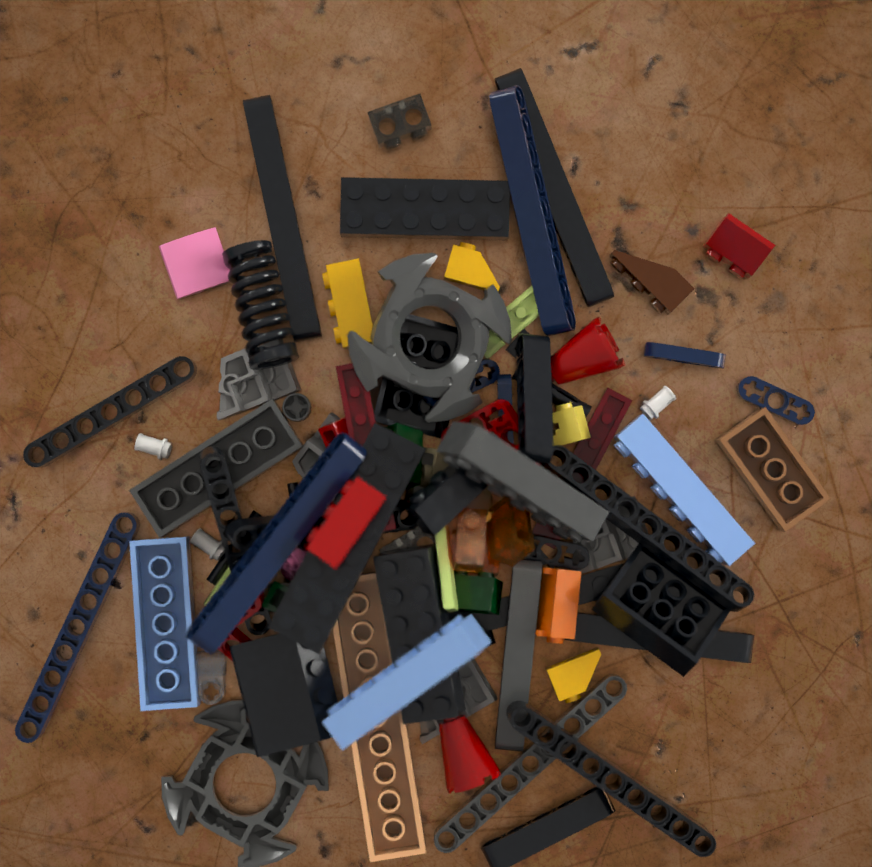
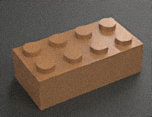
M766 407L758 409L715 440L779 531L786 532L831 500Z

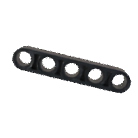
M520 333L516 346L518 452L533 462L549 464L553 456L550 338L548 336Z
M596 786L488 841L481 846V850L490 867H510L610 816L616 810L608 794Z

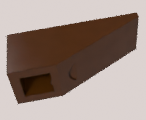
M616 250L609 255L613 259L610 262L611 265L621 274L626 272L632 278L630 281L631 285L641 294L645 291L652 298L650 301L651 305L661 314L664 311L670 314L695 289L674 268Z

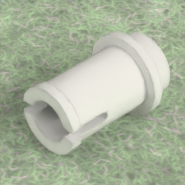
M664 386L648 401L644 400L640 409L649 420L657 419L659 413L677 398L667 386Z
M140 433L137 436L134 449L155 455L159 460H162L163 458L168 459L172 443L168 442L166 438L159 440Z
M201 528L194 533L190 540L191 544H194L210 555V560L215 559L218 561L225 552L222 541H217Z

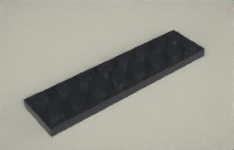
M374 423L362 446L367 451L366 456L349 479L354 482L359 477L386 496L387 500L337 570L311 551H307L268 626L269 629L317 654L321 653L426 451L425 448ZM341 490L333 502L335 505H338L343 498V495L340 494ZM324 519V521H323V523H322V525L320 526L319 529H321V527L323 526V524L326 522V519Z

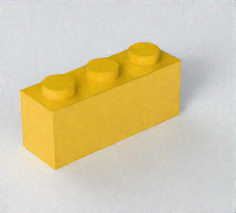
M359 258L326 265L327 272L322 273L325 289L331 288L333 299L328 300L331 317H337L338 327L333 328L336 344L342 343L343 349H348L347 334L349 331L356 332L364 340L372 344L370 336L373 323Z

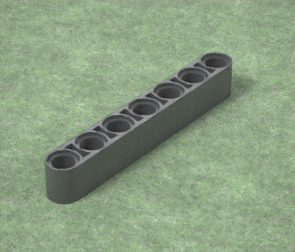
M513 560L495 749L523 752L525 736L512 727L507 719L506 710L514 701L519 700L526 703L529 701L542 574L541 561ZM518 711L514 716V721L521 722L525 720L527 711Z

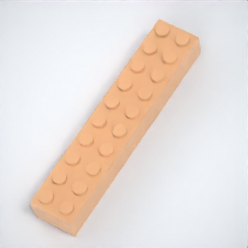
M376 572L361 574L333 628L344 698L392 664ZM400 709L351 744L370 862L426 853L407 724H403Z

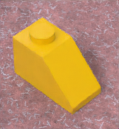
M460 242L459 246L453 244L444 280L483 291L494 284L497 291H499V284L481 252L475 251L476 246Z
M596 647L546 667L559 702L565 700L567 704L581 698L580 693L586 691L601 657L599 648Z

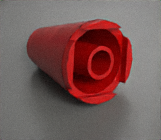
M600 317L593 319L551 356V382L556 381L558 385L617 370L625 366L623 357L619 359L616 354L620 350L605 323L601 325Z
M465 714L455 718L443 719V722L439 723L445 783L448 794H451L453 790L455 793L476 788L485 784V777L491 776L492 780L501 775L499 767Z

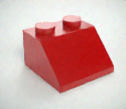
M730 213L721 219L703 245V248L707 250L705 254L718 263L722 260L730 266L728 270L741 279L744 276L750 278L775 247V244Z

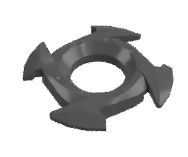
M435 253L413 254L395 260L379 270L378 274L383 280H390L394 287H391L373 324L370 336L372 344L354 331H349L347 334L349 356L355 374L366 392L378 386L377 378L382 376L417 395L438 398L434 406L424 417L426 422L451 420L467 414L482 404L480 395L472 394L469 388L486 353L489 330L504 343L511 344L512 342L510 318L505 303L494 284L484 290V298L480 300L443 280L424 277L437 259V254ZM424 306L437 307L445 311L453 319L458 330L459 338L455 354L445 365L436 369H424L414 365L405 356L400 344V331L403 322L411 312Z
M232 700L214 705L196 715L193 719L194 722L218 730L202 745L183 781H176L174 776L161 777L163 803L167 817L176 833L180 836L184 834L187 821L192 812L195 819L205 828L242 848L244 847V853L238 856V867L264 866L278 862L295 852L297 849L295 844L274 836L289 821L307 785H315L318 791H329L328 768L318 742L304 745L300 756L293 748L261 756L260 758L269 764L275 775L276 790L274 797L269 805L260 812L251 815H240L227 810L219 802L214 790V776L219 765L228 757L239 753L256 755L243 700Z

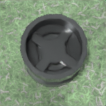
M300 393L288 395L282 405L284 415L296 422L307 419L312 409L309 399Z

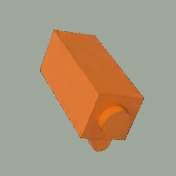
M542 567L536 636L547 637L546 642L563 644L564 639H575L582 571Z

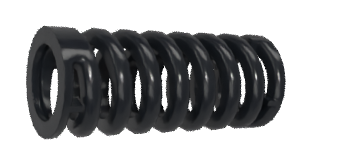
M268 240L238 244L226 249L222 253L224 264L230 269L228 279L234 284L231 293L234 297L238 298L234 304L236 310L241 312L238 322L245 327L241 335L244 340L249 341L245 345V351L247 354L252 355L248 362L251 370L274 368L299 358L297 346L294 342H287L272 347H258L268 341L290 337L293 334V330L290 327L279 328L266 333H254L263 327L283 324L290 319L287 313L273 314L261 319L251 318L258 313L271 312L286 306V301L282 298L268 300L259 304H247L254 299L280 294L283 290L280 284L267 285L254 290H243L250 285L267 283L279 277L277 270H266L249 276H240L245 271L262 269L275 264L274 256H259L272 252V243ZM253 258V259L247 260V261H245V262L242 261V260H244V259Z

